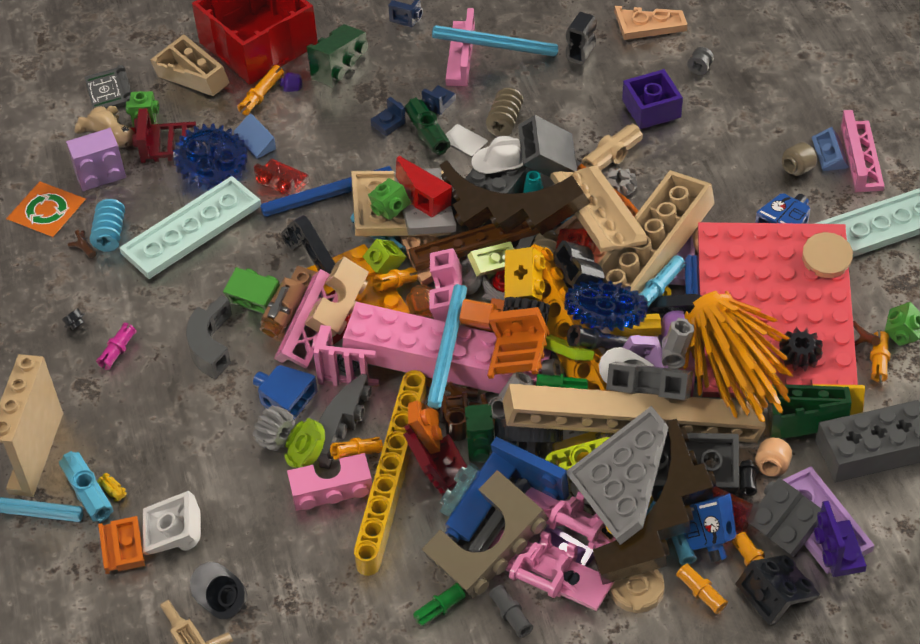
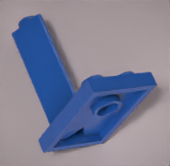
M496 436L491 444V455L445 523V534L455 543H458L460 539L470 541L492 507L478 489L497 470L508 480L511 477L516 480L518 478H525L528 480L527 482L530 484V487L559 501H566L570 495L566 470Z

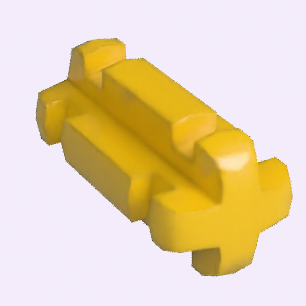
M104 473L97 480L99 486L103 487V490L111 498H115L114 501H121L122 498L126 497L125 488L121 487V484L113 477H109L110 474Z

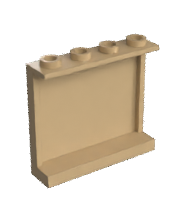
M18 354L0 401V443L4 444L13 467L6 487L9 495L34 497L63 415L43 356Z

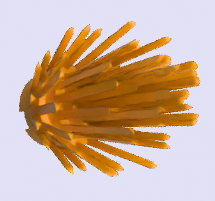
M713 291L694 301L695 307L690 313L686 311L684 316L690 324L694 325L691 341L688 348H686L684 370L688 367L691 350L692 356L695 359L698 396L702 394L701 378H704L705 387H709L705 357L706 350L720 398L724 400L727 408L730 406L735 418H737L738 413L728 390L730 386L739 405H741L747 416L750 411L739 388L760 422H765L762 412L764 408L768 407L766 399L769 403L775 405L779 413H782L781 401L777 397V392L770 381L785 401L790 402V398L787 396L788 389L775 374L776 370L773 366L783 375L794 376L767 347L785 361L787 356L763 336L767 334L776 341H782L781 338L785 340L790 338L749 313L771 322H777L778 320L761 313L759 308L734 300L728 291H725V294H718L717 291Z

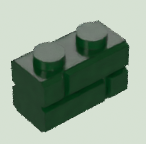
M488 404L470 405L465 407L469 461L482 463L486 462L492 453L491 444L494 441L492 408Z

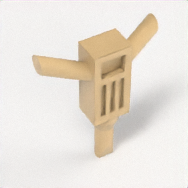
M170 600L160 604L161 609L171 623L172 629H170V632L176 644H230L233 642L228 632L205 642L192 621L181 618Z

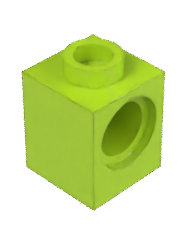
M376 239L363 255V258L371 268L380 274H386L390 270L398 269L407 258L393 241Z

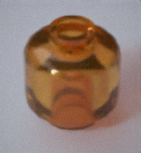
M422 284L410 290L406 297L409 314L434 319L429 309L430 290L433 288Z

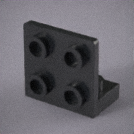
M787 555L751 561L735 583L768 625L776 624L790 605L815 600L820 595L814 588L812 581L802 574L796 567V563Z

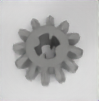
M272 405L269 409L265 408L263 414L258 416L259 420L254 424L256 429L253 432V436L255 437V442L261 447L277 451L280 447L283 448L295 421L293 420V414L289 413L288 410Z

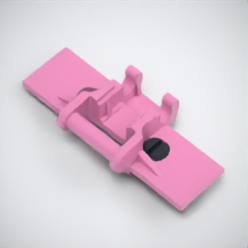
M530 488L525 493L544 510L549 518L546 524L550 525L549 528L554 530L557 526L564 525L588 537V548L596 549L616 540L607 531L606 525L597 513L593 516L583 511L585 498L580 491L576 497L572 496L568 501H558L534 488Z
M504 530L500 531L489 549L499 542ZM546 531L541 532L540 543L528 541L526 548L508 562L505 570L509 572L510 579L514 581L519 579L546 591L548 596L552 598L556 596L561 597L562 595L595 611L598 610L614 582L602 585L598 571L576 562L578 546L569 542L567 551L555 547L551 542V534ZM529 571H532V572H534V573H537V574L541 575L542 577L537 576V575H535V574H533V573H531V572H529Z

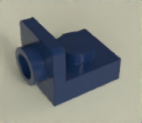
M391 0L388 4L390 22L413 28L415 23L422 17L423 8H421V0H414L411 5Z
M437 85L432 91L424 89L422 91V100L429 111L441 115L456 101V93Z
M389 97L387 99V109L371 118V126L384 136H388L406 124L405 107L401 102H397L392 97Z

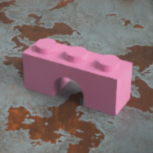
M454 248L430 253V273L434 279L436 289L430 290L429 309L435 320L446 322L453 288L456 284L462 285V265Z
M365 453L340 458L341 470L337 476L331 479L318 477L313 465L287 470L295 510H309L316 506L329 503L335 504L342 500L355 497L361 498L370 494L372 478Z

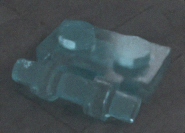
M470 463L467 468L463 466L460 468L454 478L457 482L456 486L452 491L448 489L439 502L443 505L440 512L448 517L451 516L478 475L479 467Z

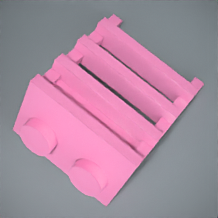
M321 325L318 335H314L313 354L318 384L323 385L324 381H332L333 386H338L339 382L347 383L348 385L357 378L354 377L352 356H359L360 373L367 375L368 385L379 386V379L369 378L366 358H375L376 351L334 347L331 326ZM337 354L344 357L346 376L339 375Z

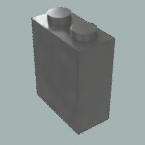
M536 115L518 125L524 166L548 177L553 172L577 171L572 133Z

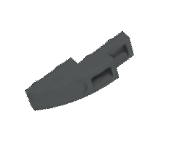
M361 374L346 385L333 398L319 419V423L323 425L325 430L323 449L318 457L320 468L330 469L332 461L335 460L330 453L331 444L334 442L339 443L341 439L345 438L347 429L355 430L357 422L363 419L365 400L369 401L372 387L368 385V377L365 374Z

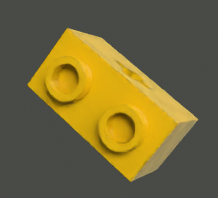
M534 247L505 250L504 299L506 297H520L522 299L527 298L542 302V295L545 292L543 280L545 258Z

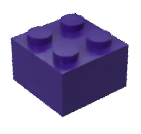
M665 69L623 81L622 101L640 129L682 117L683 97Z

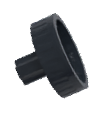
M505 417L495 418V438L497 436L505 441H517V447L540 457L541 442L563 441V430L506 426Z

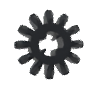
M797 327L793 333L787 331L785 335L790 339L785 340L782 338V341L779 343L780 351L787 356V360H784L785 366L792 364L794 371L798 367H802L804 371L809 366L815 368L823 354L822 340H817V332L809 334L808 328L800 332Z

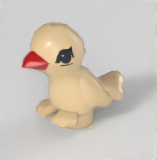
M102 106L96 107L87 115V118L79 117L75 125V133L77 134L95 133L111 128L119 148L131 146L133 144V134H136V131L133 127L119 124V115H115L118 113L116 106H109L107 109Z

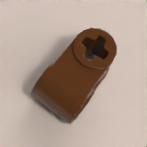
M462 392L461 395L446 396L444 394L442 414L445 420L446 435L449 434L453 441H461L467 438L465 407L468 406L467 392Z

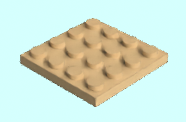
M351 171L355 236L451 235V232L408 235L402 211L391 220L381 215L377 216L371 209L370 205L372 203L368 194L388 178L394 180V171Z

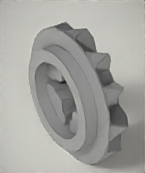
M619 167L617 170L610 168L608 172H603L611 186L622 195L627 196L635 191L637 187L636 176L634 173H630L629 169L622 170ZM616 179H621L619 185H617Z

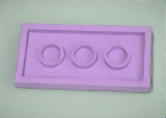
M811 466L783 479L820 508L823 501H829L836 522L850 520L863 556L873 552L875 545ZM813 532L804 545L824 571L829 574L831 573L830 568L825 567L823 562L822 545L817 544Z

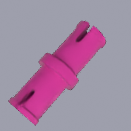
M123 323L114 338L108 340L106 349L96 360L101 368L106 364L104 369L110 370L118 356L124 354L126 345L137 332L131 324L127 329L128 323Z

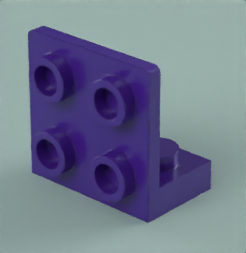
M823 501L821 511L817 513L818 526L814 528V535L817 544L822 545V557L825 567L830 568L833 577L865 572L867 565L850 520L836 522L829 501Z

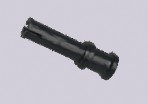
M571 325L567 332L569 346H585L590 350L623 347L629 338L627 336L603 333L598 328H582L581 325Z

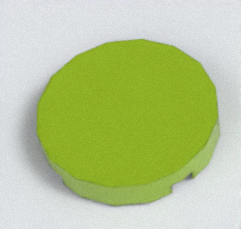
M307 418L305 422L300 421L297 423L286 440L285 447H288V454H284L285 460L289 466L295 469L313 465L323 449L325 441L324 427L321 423L311 418Z

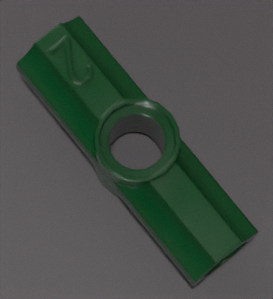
M417 97L410 99L405 105V110L418 131V137L426 142L432 153H436L438 156L446 153L447 149L450 148V141L437 123L436 114L429 111L423 100H419Z

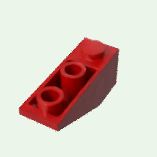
M401 156L396 158V178L404 186L415 208L430 217H434L451 206L453 186Z

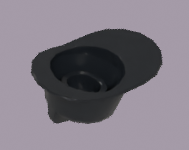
M206 562L193 572L190 579L192 596L213 616L218 619H229L234 617L240 610H245L248 607L245 604L247 601L246 587L237 576L217 562Z

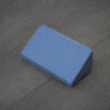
M249 114L233 131L234 135L257 159L276 150L274 137L252 114Z
M833 127L812 136L823 171L849 168L840 138Z

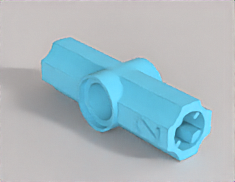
M70 451L64 454L63 458L59 461V466L73 487L77 499L83 504L93 522L99 521L101 523L107 520L114 510L97 483L94 473L88 468L79 452Z

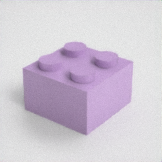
M111 128L66 141L82 192L126 178L119 147Z

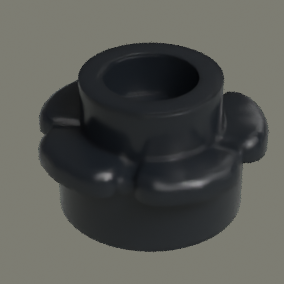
M77 308L62 319L65 323L64 327L70 326L72 330L85 322L82 319L85 313L82 314Z

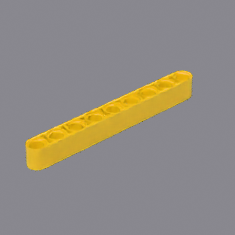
M418 370L408 371L402 378L354 548L356 568L360 574L365 576H371L380 569L412 452L403 435L407 432L404 426L408 424V403L418 400L425 404L427 396L426 380L424 374Z

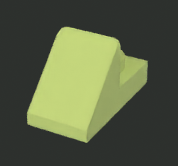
M511 241L474 250L467 255L476 277L487 275L488 279H491L497 272L505 270V250L514 249Z

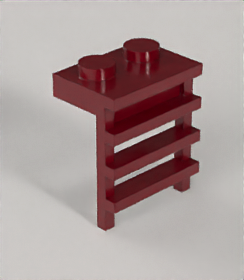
M148 108L138 109V118H134L136 134H133L134 148L138 147L141 163H146V159H154L155 162H159L160 158H168V161H173L174 157H181L182 160H186V157L195 156L194 150H187L188 128H196V121L151 124ZM175 129H182L181 151H174ZM162 130H169L167 152H160Z
M410 425L404 426L407 432L403 435L424 474L433 483L435 488L438 489L441 496L473 478L470 469L449 434L440 440V452L430 454Z

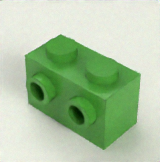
M236 267L223 293L230 303L264 314L280 284L273 276L267 275L264 277L258 275L252 269L246 268V270Z

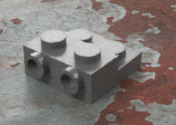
M779 477L776 482L771 481L764 490L765 497L762 501L751 505L747 513L749 517L746 521L794 557L814 532V528L818 526L817 513L821 511V508Z

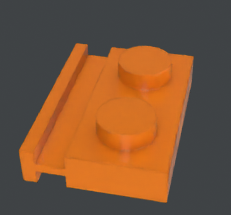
M137 516L110 521L111 524L107 525L98 524L103 565L106 574H110V571L118 570L119 572L145 566Z

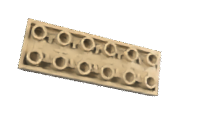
M598 166L586 167L574 172L559 171L551 173L550 178L554 184L572 175L590 201V204L576 212L575 215L600 252H610L614 249L633 248L638 245L647 244L644 230Z

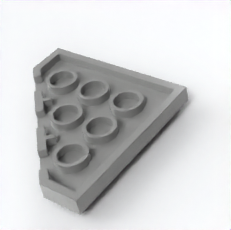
M652 406L566 471L569 478L620 545L643 528L669 428Z

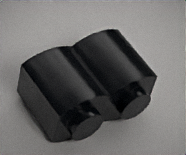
M579 12L566 31V40L568 42L566 57L568 61L583 65L596 45L594 31L596 30L597 23L593 15Z
M562 240L554 251L553 256L557 266L563 269L566 282L571 286L595 291L604 280V272L601 266L595 262L591 249L584 245Z

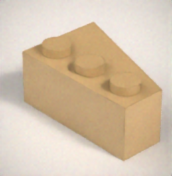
M184 34L150 59L158 77L214 96L230 84L224 67Z

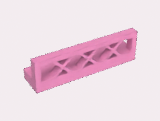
M474 8L467 9L466 21H453L452 28L474 31ZM456 41L450 42L446 86H468L473 44Z
M844 110L841 130L855 192L884 191V182L869 121H855L853 110ZM857 129H864L865 133L860 136ZM861 144L865 145L869 149L865 152L862 151ZM864 160L870 162L873 165L868 169L865 165ZM867 177L873 178L877 183H866Z
M322 269L312 276L274 357L275 360L281 363L288 359L303 368L308 367L314 352L312 341L314 336L307 338L304 323L314 304L322 297L328 300L332 299L331 302H338L336 291L335 294L326 296L323 286L330 274ZM304 343L307 352L304 359L292 353L296 345Z

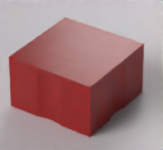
M196 0L192 3L199 43L249 85L263 78L273 65L282 67L306 53L308 45H316L318 43L314 8L307 0Z

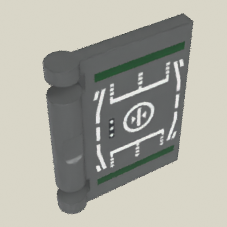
M123 65L85 76L93 109L100 106L106 109L109 106H116L117 108L126 105V101L130 100L132 90Z

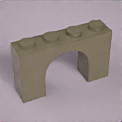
M498 470L478 490L485 500L504 515L505 529L499 542L489 550L469 552L458 546L440 529L422 548L428 558L455 583H458L473 599L487 590L489 582L496 575L505 571L508 562L526 548L527 542L534 534H539L545 528L546 522L549 519L541 507Z

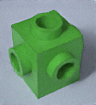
M153 91L131 92L130 100L126 101L127 115L130 114L133 127L134 118H138V109L148 108L151 124H155L157 114H159V101L155 100Z
M390 178L379 184L368 194L372 203L370 205L372 211L377 216L381 215L389 220L396 217L411 204L404 186Z
M911 302L891 308L885 332L899 346L920 340V311Z

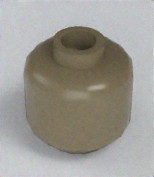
M804 142L797 143L786 149L782 156L784 170L793 176H801L807 173L817 163L815 150Z

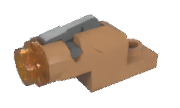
M297 265L291 279L284 277L261 318V332L272 338H277L279 334L283 333L285 327L290 324L312 276L317 272Z

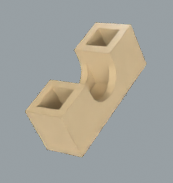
M346 257L340 259L333 267L325 283L336 291L338 302H331L322 297L314 304L304 324L318 333L321 325L331 326L332 337L336 334L340 335L347 325L345 321L347 314L353 312L358 293L361 294L367 286L368 282L365 279L369 271Z

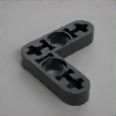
M303 215L292 221L281 233L285 244L291 250L303 245L317 270L322 269L330 274L335 266V262L310 220Z

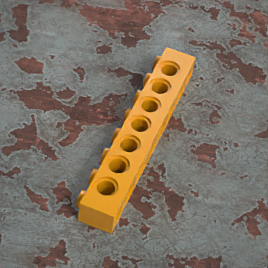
M533 244L531 247L541 252L545 258V268L543 269L545 292L542 295V302L550 305L547 327L550 334L567 340V332L571 325H581L582 328H589L585 326L582 320L583 314L576 307L572 299L574 297L573 293L566 287L563 281L564 275L557 268L553 253L547 247L543 248ZM599 349L592 350L595 352L591 361L573 360L556 353L567 377L587 379L589 390L610 391L606 390L607 383L603 381L599 373V363L603 356Z

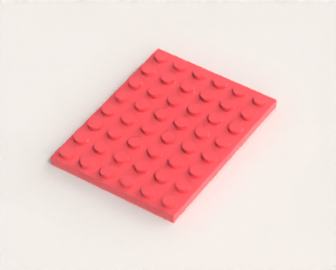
M698 222L700 295L703 296L713 291H717L718 294H725V291H728L734 300L759 308L761 313L776 318L777 322H771L749 313L784 335L787 331L793 333L796 327L800 332L808 328L809 334L817 332V340H822V358L818 360L815 368L809 366L806 371L802 367H798L794 371L792 364L785 366L784 360L767 347L794 376L783 375L773 366L776 370L775 374L784 385H858L849 267L841 276L824 278L815 275V272L811 269L809 271L802 260L803 247L810 237L818 233L828 232L840 235L847 240L846 225ZM767 334L763 336L778 350H780V341L774 340ZM705 350L709 387H705L704 378H702V397H720L715 376ZM731 386L728 387L731 398H736ZM739 388V390H740V392H741L743 398H745L744 394L742 393L741 389Z

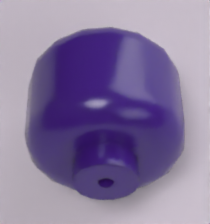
M288 72L284 75V78L280 79V87H283L285 92L299 91L302 88V78L299 74Z

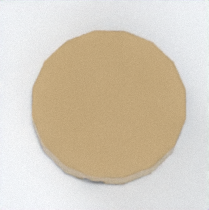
M823 232L815 234L806 241L803 247L802 260L805 267L809 271L811 269L819 277L834 278L841 276L852 263L853 250L850 243L835 233Z
M658 569L615 581L609 590L610 596L615 604L625 611L633 613L648 612L657 607L663 599L665 590L663 575Z

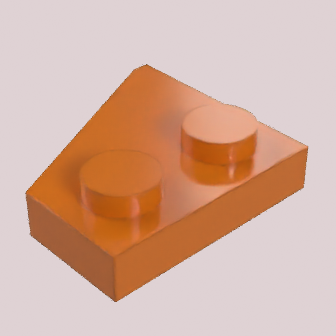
M418 400L408 403V424L430 454L440 452L442 432L439 427L438 411Z

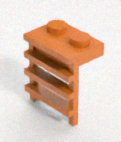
M539 307L490 313L488 320L497 340L487 374L488 378L494 379V376L497 374L526 371L538 374V371L542 369L541 359H544L545 356L543 349L547 347L546 337L550 334Z

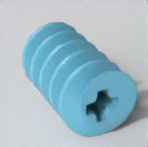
M105 199L100 201L95 207L89 239L93 247L100 251L111 252L119 247L125 206L121 202L114 199Z

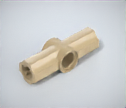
M632 123L612 137L606 135L600 140L597 148L582 159V164L585 167L598 166L600 171L612 162L618 164L625 158L627 151L642 140L643 134L639 127Z

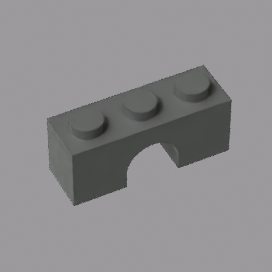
M613 362L609 363L606 390L626 393H651L659 395L658 397L686 400L691 397L693 371Z

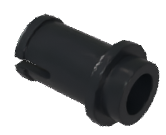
M752 460L742 461L739 466L740 492L744 496H753L757 493L756 475L759 472V468Z

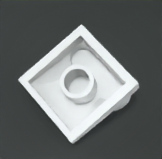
M190 491L143 508V554L150 555L175 547L186 551L195 547L201 537L200 508L195 496Z

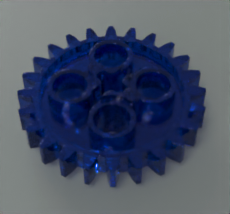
M212 123L210 128L202 124V129L200 130L194 126L193 133L186 130V137L180 135L179 142L175 143V150H173L174 166H176L177 173H181L182 180L189 178V185L197 182L198 189L204 184L206 189L209 190L211 185L217 186L231 176L235 179L236 176L242 177V171L246 170V163L248 162L247 147H244V140H239V134L232 135L231 128L224 131V125L215 129L214 123Z
M599 280L598 283L589 281V284L580 282V286L574 284L573 288H568V292L565 295L564 309L568 310V315H573V320L581 319L580 324L589 323L590 328L599 326L600 330L608 327L611 331H614V328L624 331V327L633 329V325L640 326V322L645 321L648 301L644 300V295H638V290L631 291L630 286L624 288L622 283L614 285L612 281L603 283L602 280Z

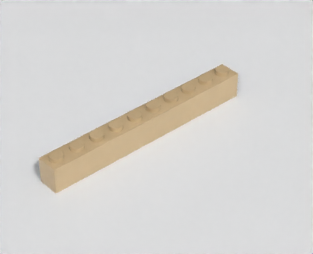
M509 384L503 398L506 426L617 433L652 406L665 423L677 418L680 428L685 427L687 433L739 434V442L757 443L766 428V423L759 421L748 401H745L750 411L747 416L738 401L733 400L738 413L737 418H735L730 406L727 408L723 399L690 397L686 400L658 397L659 395L648 393H626L523 384Z

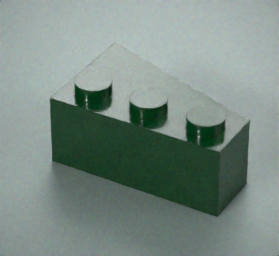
M343 24L330 32L329 37L326 39L321 37L316 45H308L307 53L311 79L334 87L339 80L343 79L345 73L355 65L360 56L366 53L368 49L366 32Z
M772 384L777 392V397L781 401L780 405L783 411L779 413L775 405L768 402L770 438L783 439L817 433L819 422L850 416L852 402L849 387L785 385L788 389L787 396L790 398V402H787Z

